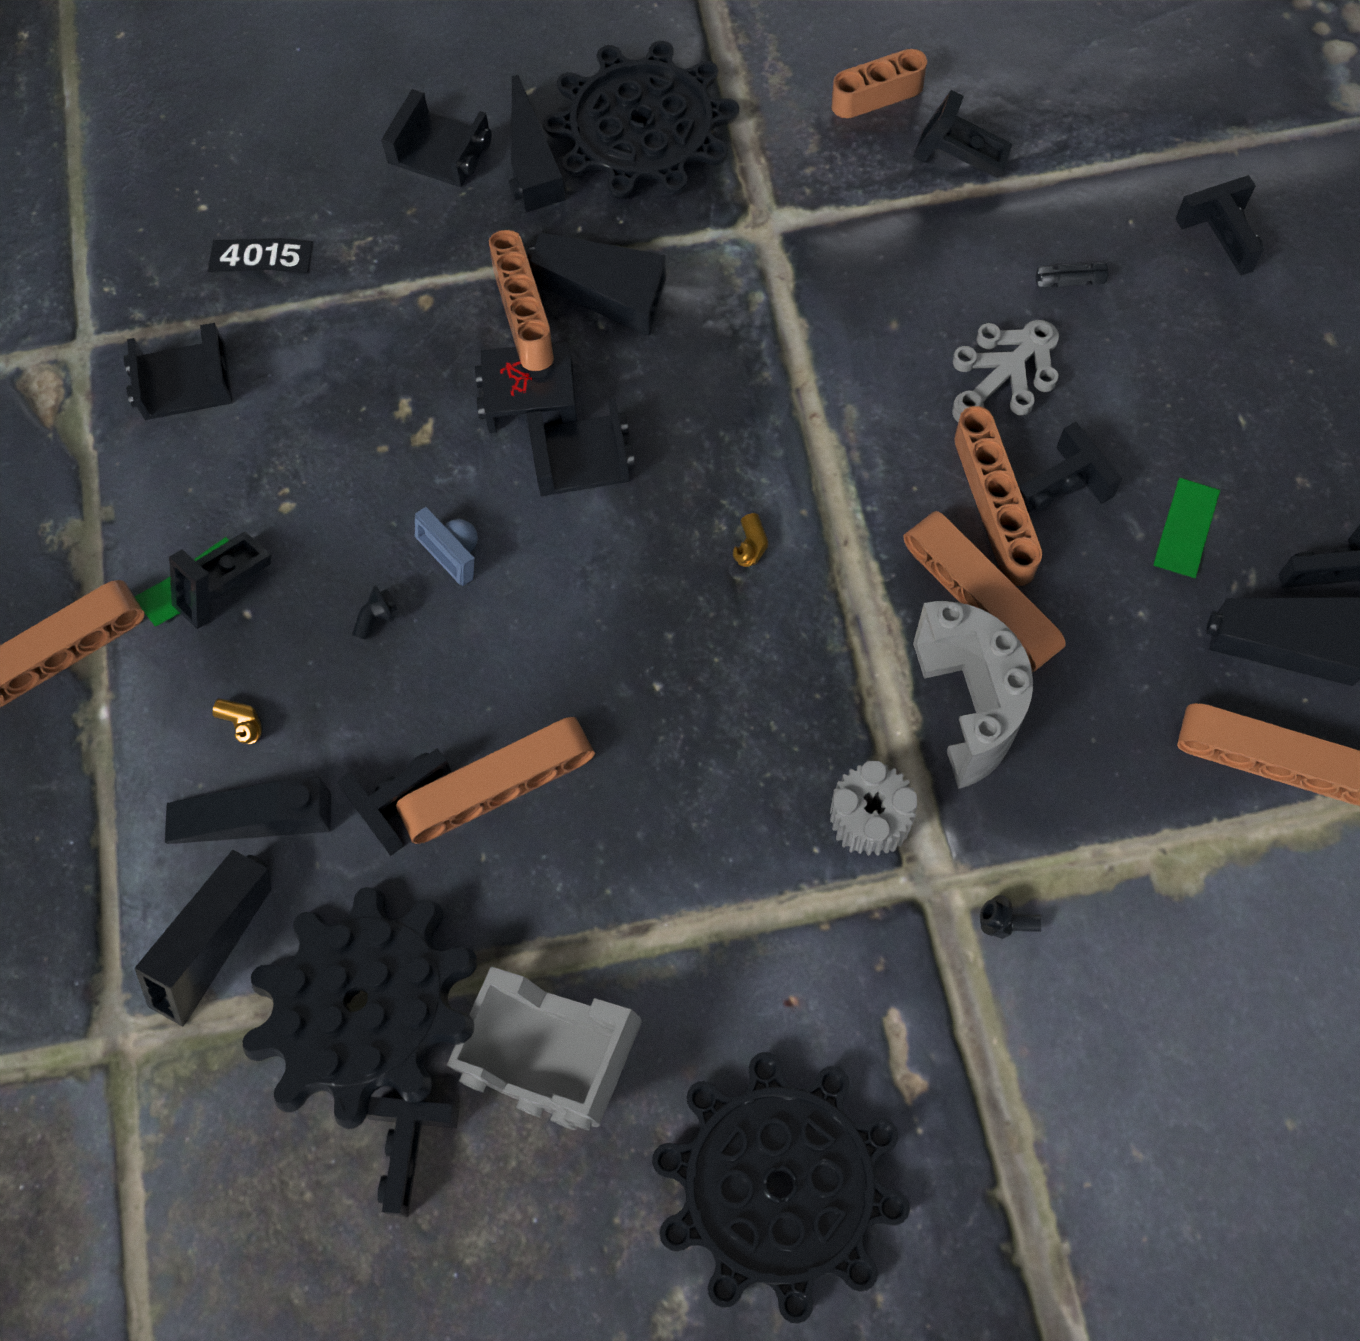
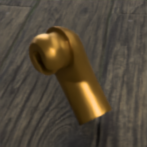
M757 513L745 515L741 519L746 539L744 542H741L740 547L735 546L733 549L734 559L743 567L755 565L769 545Z
M221 698L216 700L213 706V716L233 722L237 733L234 736L239 742L252 744L260 738L262 725L256 710L252 706Z

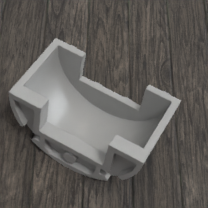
M934 601L924 603L913 642L923 677L925 679L963 670L976 713L959 717L966 742L950 745L947 749L958 789L988 776L998 767L1008 753L1029 709L1033 692L1032 669L1027 653L1019 639L995 616L980 608L959 602Z
M490 967L469 1014L474 1022V1032L465 1043L455 1045L447 1066L461 1073L462 1076L459 1082L470 1088L484 1092L485 1087L488 1086L519 1100L516 1108L540 1118L544 1110L552 1113L551 1121L571 1130H575L576 1127L589 1130L591 1126H600L642 1020L631 1009L594 998L591 1006L545 992L524 976Z

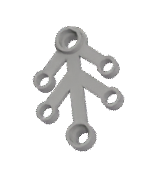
M1044 320L1031 321L1026 324L1023 330H1000L995 324H983L977 334V343L980 347L992 349L996 345L1020 346L1013 352L976 353L969 346H961L956 349L953 366L958 371L968 372L973 368L996 369L973 391H965L957 395L952 408L954 419L959 422L961 413L966 408H969L964 403H971L974 406L984 408V401L1009 377L1011 378L1012 387L1010 409L1017 415L1030 413L1035 398L1028 391L1025 362L1034 355L1037 368L1034 378L1036 389L1042 392H1049L1055 388L1058 372L1051 366L1050 351L1058 343L1059 333L1056 327ZM984 334H990V335H992L994 338L988 339V338H985L983 335H984ZM959 357H968L970 361H962ZM1040 377H1049L1051 381L1045 382ZM1022 399L1028 404L1020 405L1016 400Z

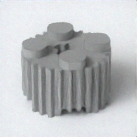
M867 761L863 766L858 765L856 771L850 769L848 775L844 774L842 780L838 781L833 792L830 808V822L833 823L832 829L837 831L836 840H842L843 847L849 846V852L851 853L856 850L859 854L866 851L867 855H871V852L880 855L882 850L885 853H888L889 850L892 852L896 851L897 845L901 847L903 841L907 839L916 816L917 794L914 792V788H909L910 781H904L902 773L897 775L895 768L890 771L888 770V765H884L880 761ZM871 806L877 808L880 812L878 814L875 810L872 814H869L865 809Z

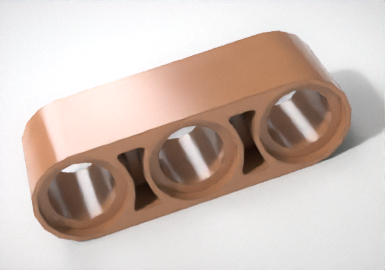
M907 49L839 72L834 77L831 105L833 112L841 118H852L920 94L923 90L926 56L919 50Z

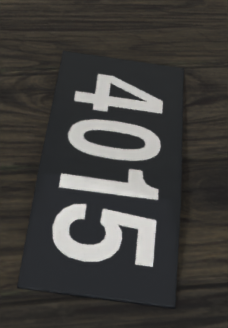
M281 238L213 240L207 272L274 270L308 273L312 241Z

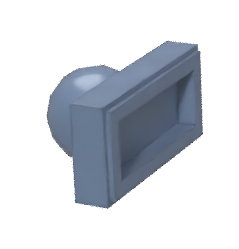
M427 507L416 512L415 538L459 585L464 586L471 582L474 576L475 558L470 553L475 549L478 542V534L473 524L467 520L455 519L443 525Z

